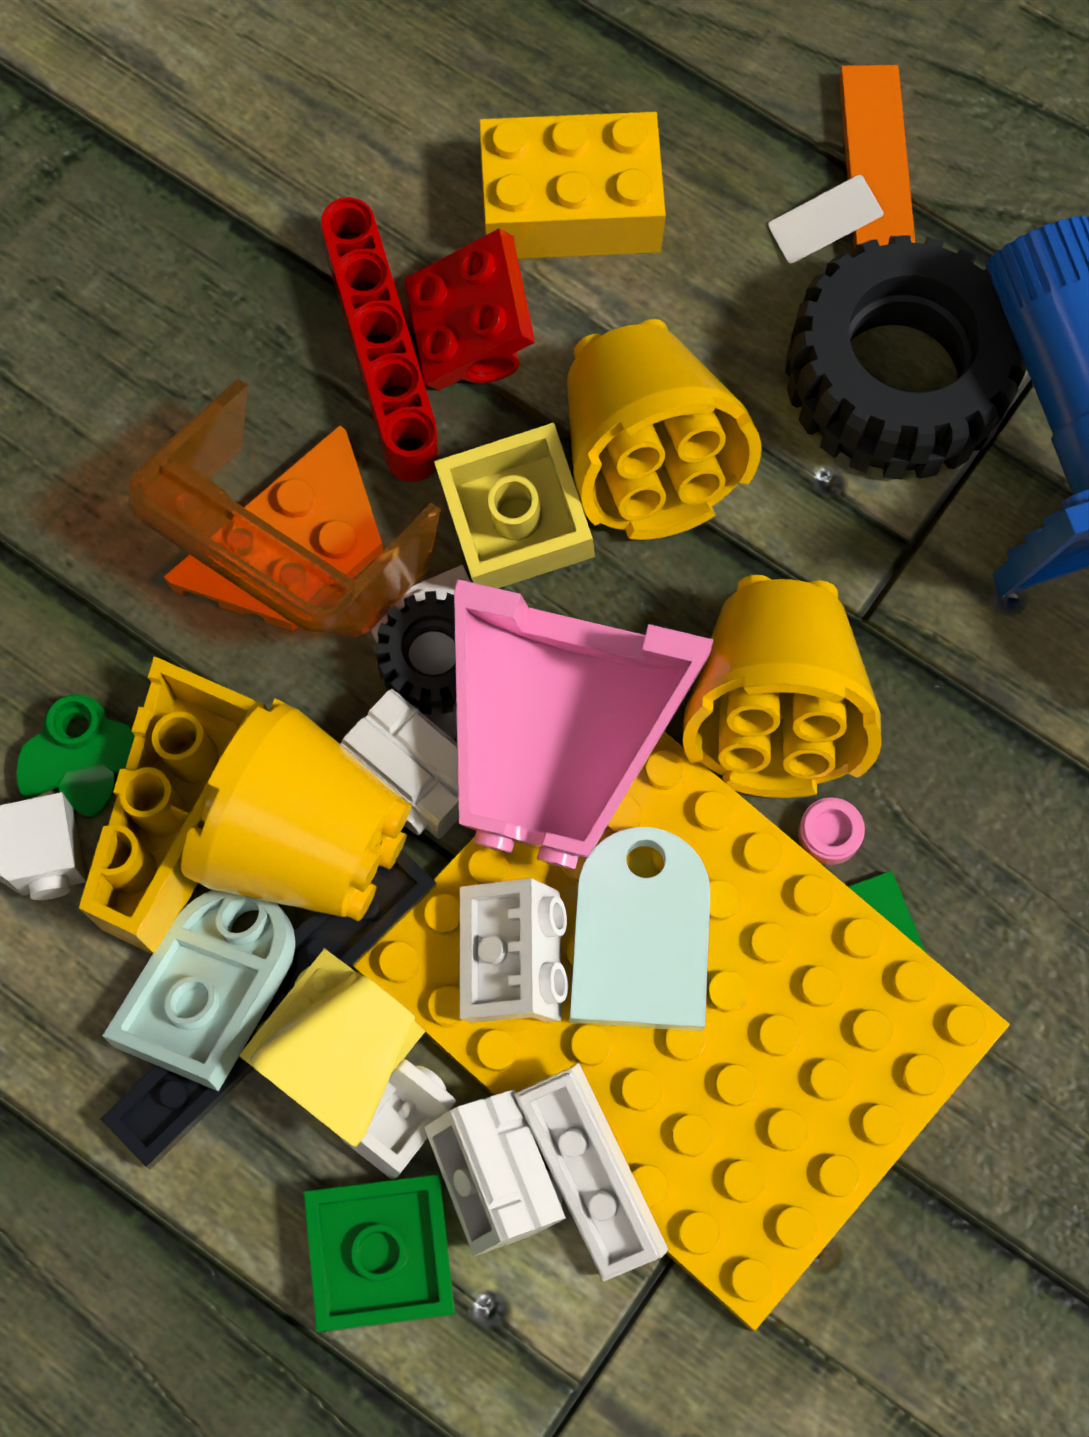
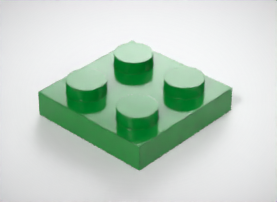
M440 1174L304 1191L316 1333L456 1316Z

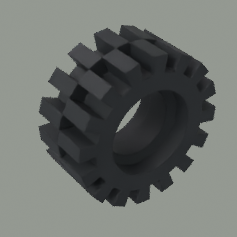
M426 591L425 600L416 601L413 594L404 598V607L399 610L394 605L387 613L388 622L386 624L381 623L378 629L376 657L380 677L384 679L387 691L394 689L411 705L420 706L421 713L431 714L432 708H442V714L453 712V705L456 704V663L442 674H425L413 666L409 658V650L414 640L427 632L444 633L455 642L454 595L447 593L446 599L441 600L436 599V591Z

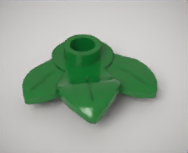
M74 694L57 700L45 715L43 731L27 741L19 754L16 776L21 795L24 798H31L59 788V791L64 794L75 811L87 818L97 817L112 799L115 787V773H119L120 768H126L135 737L132 733V728L127 724L108 719L102 706L89 696ZM76 719L88 721V727L82 735L77 737L67 735L68 725Z

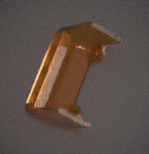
M236 379L134 472L129 484V506L132 514L140 522L303 630L347 637L360 636L369 632L427 572L441 509L430 503L357 579L350 578L230 499L221 487L209 480L242 449L248 385L240 379Z

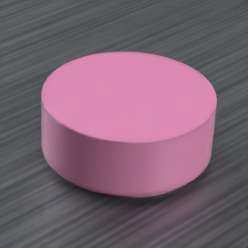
M831 797L820 799L811 804L803 814L798 826V839L801 847L819 863L826 865H836L849 860L860 847L865 833L864 822L859 811L849 802Z

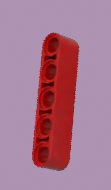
M353 197L339 198L332 201L324 209L321 216L327 262L386 465L390 473L398 479L406 482H419L428 478L436 470L434 461L439 460L436 421L374 214L371 208L360 199ZM346 233L360 234V236L354 239L345 240L339 238ZM362 283H370L376 285L373 289H370L368 291H358L353 289L355 286ZM377 334H385L392 337L384 343L376 344L368 341L370 337ZM391 386H401L408 389L405 394L397 397H390L382 393ZM415 438L425 443L415 451H406L397 447L400 442L406 439Z

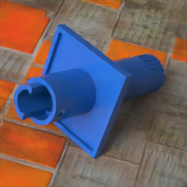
M1086 215L1074 216L1065 220L1061 219L1055 223H1049L1041 228L1029 231L1011 243L1004 245L1001 250H997L994 256L988 259L989 262L986 263L987 270L1052 432L1051 441L1073 495L1062 501L1063 510L1055 512L1042 520L1044 527L1024 536L1026 543L1006 553L1009 560L992 574L1000 597L1089 568V216L1086 217Z

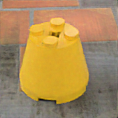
M649 319L640 324L611 330L603 335L591 334L577 343L573 352L575 360L570 367L567 377L573 477L584 512L595 526L602 523L615 529L625 530L628 538L634 540L656 539L675 535L692 529L715 517L716 514L712 506L727 496L738 483L749 485L760 462L761 440L747 409L668 330L663 321Z
M750 575L741 579L737 583L736 592L726 600L721 608L711 636L713 644L710 656L696 677L686 705L683 722V747L690 763L700 761L712 771L722 775V780L734 791L761 797L796 798L817 795V784L827 782L846 774L859 778L872 767L880 753L881 715L848 617L842 603L838 599L837 588L833 584L822 580L811 582L793 579L771 580L763 575Z
M275 698L269 709L270 712L258 706L248 716L217 763L207 783L213 786V789L202 812V821L205 822L204 827L201 829L193 825L187 832L181 859L182 873L186 878L209 889L340 917L348 916L356 921H360L368 910L376 892V885L372 884L371 881L377 872L378 866L380 865L390 870L403 848L407 835L402 833L401 830L409 816L412 803L404 800L398 792L299 709Z

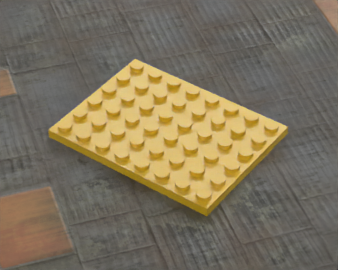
M664 731L595 847L607 837L621 830L635 827H651L665 830L680 837L695 850L702 860L710 883L705 1028L703 1031L570 1023L577 892L581 870L587 858L578 857L575 869L564 868L537 860L539 848L514 842L512 853H506L474 844L473 838L434 879L437 885L354 968L356 972L371 979L415 1016L414 1021L425 1030L424 1034L492 1096L513 1089L517 1093L531 1084L579 1063L668 1247L666 1254L753 1332L756 1331L1010 1024L700 761L690 763L684 747ZM648 846L637 847L626 857L630 871L641 878L654 877L664 868V861L660 853ZM532 878L558 890L567 915L566 930L561 936V964L567 975L568 992L565 1001L562 1002L561 1021L545 1022L530 1017L471 1023L460 1019V887Z

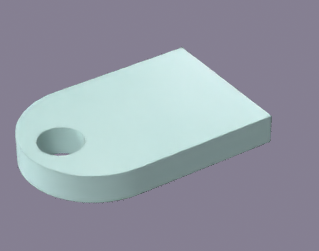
M629 828L616 832L604 839L586 859L579 877L577 892L570 1023L689 1031L704 1030L710 883L706 868L699 855L680 837L658 828ZM640 846L654 848L662 856L664 868L654 877H638L628 868L626 862L627 855L633 849Z
M211 890L194 899L178 914L156 952L151 956L109 1024L103 1037L116 1049L219 1091L238 1059V1055L242 1052L290 969L295 953V935L290 920L277 903L218 890ZM253 910L259 911L258 918L252 927L241 933L231 932L233 923L241 914Z

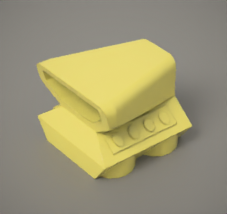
M324 948L311 966L300 973L295 986L271 1016L257 1027L251 1041L238 1056L347 1143L357 1147L369 1129L392 1072L407 1056L425 1033V1030L414 1021L415 1016L381 987L365 975L351 969Z

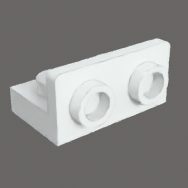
M532 878L460 887V1019L471 1023L530 1017L545 1022L561 1021L562 1002L565 1001L568 992L567 975L561 964V936L566 930L567 915L558 890Z

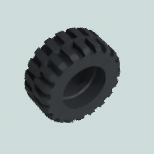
M910 235L890 236L888 245L883 246L879 245L878 240L872 239L856 245L853 258L848 252L840 253L828 262L825 274L816 275L806 290L804 301L798 309L786 356L785 373L790 377L787 392L791 405L796 408L802 407L798 420L807 434L814 435L819 432L823 436L820 447L833 458H836L840 452L852 458L849 467L867 473L868 467L872 466L884 469L883 478L902 480L906 470H915L916 477L919 479L937 476L943 462L947 468L955 469L968 462L973 451H982L993 439L1019 391L1018 388L1026 373V366L987 268L983 271L975 265L974 262L977 256L961 247L958 253L942 248L944 241L926 237L924 244L911 243ZM901 325L917 329L928 334L944 347L955 365L958 380L944 388L929 392H907L892 388L875 379L864 369L856 358L850 341L860 333L879 326Z

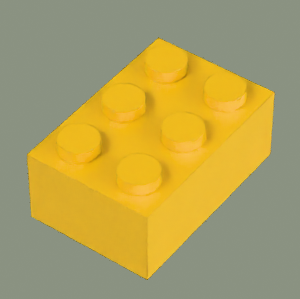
M657 112L480 119V160L485 235L498 228L511 234L514 238L518 259L661 253L666 212Z

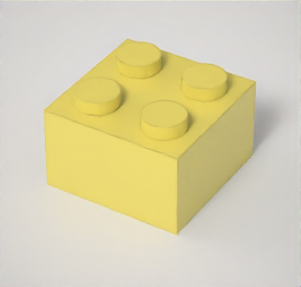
M554 423L434 461L473 583L501 588L595 557L593 538Z

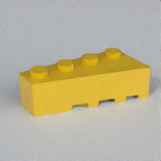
M155 656L153 657L148 674L151 684L144 707H138L132 733L135 737L126 768H120L113 793L117 797L109 825L102 828L79 905V909L102 931L150 954L156 952L198 884L183 875L181 859L188 830L193 825L201 829L204 827L205 822L202 821V812L213 789V786L207 783L225 749L248 716L258 706L268 711L265 704Z

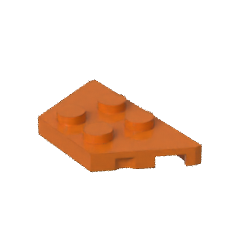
M341 425L338 426L164 576L167 586L173 592L185 595L187 591L217 601L220 608L241 615H258L265 623L292 632L383 553L379 531L346 430Z

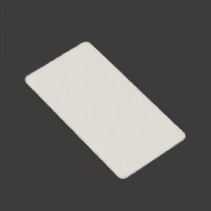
M857 175L770 221L768 226L788 263L792 264L882 217L883 210L863 176Z

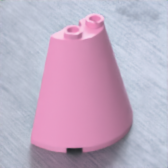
M457 579L454 590L459 824L476 830L474 844L497 851L512 853L514 842L539 848L537 856L539 861L575 869L578 857L588 858L650 756L710 656L713 639L648 624L646 635L529 608L519 593Z

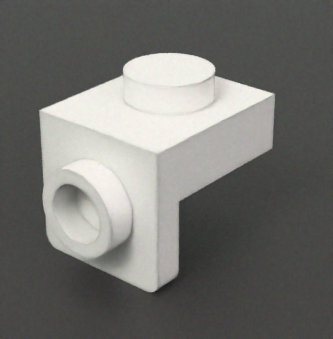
M403 1059L390 1076L365 1137L357 1147L350 1145L342 1138L341 1140L391 1180H395L428 1138L424 1127L448 1112L456 1100L446 1091L445 1084L434 1072L422 1066H414L408 1060Z

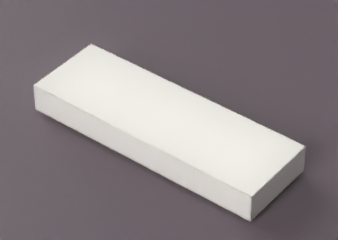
M577 1063L515 1093L514 1096L603 1282L663 1257L668 1251V1247L580 1064Z

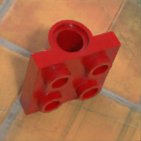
M498 228L405 278L425 385L440 391L462 379L472 383H490L502 380L517 371L520 366L518 351L534 344L535 338L514 238L511 234Z

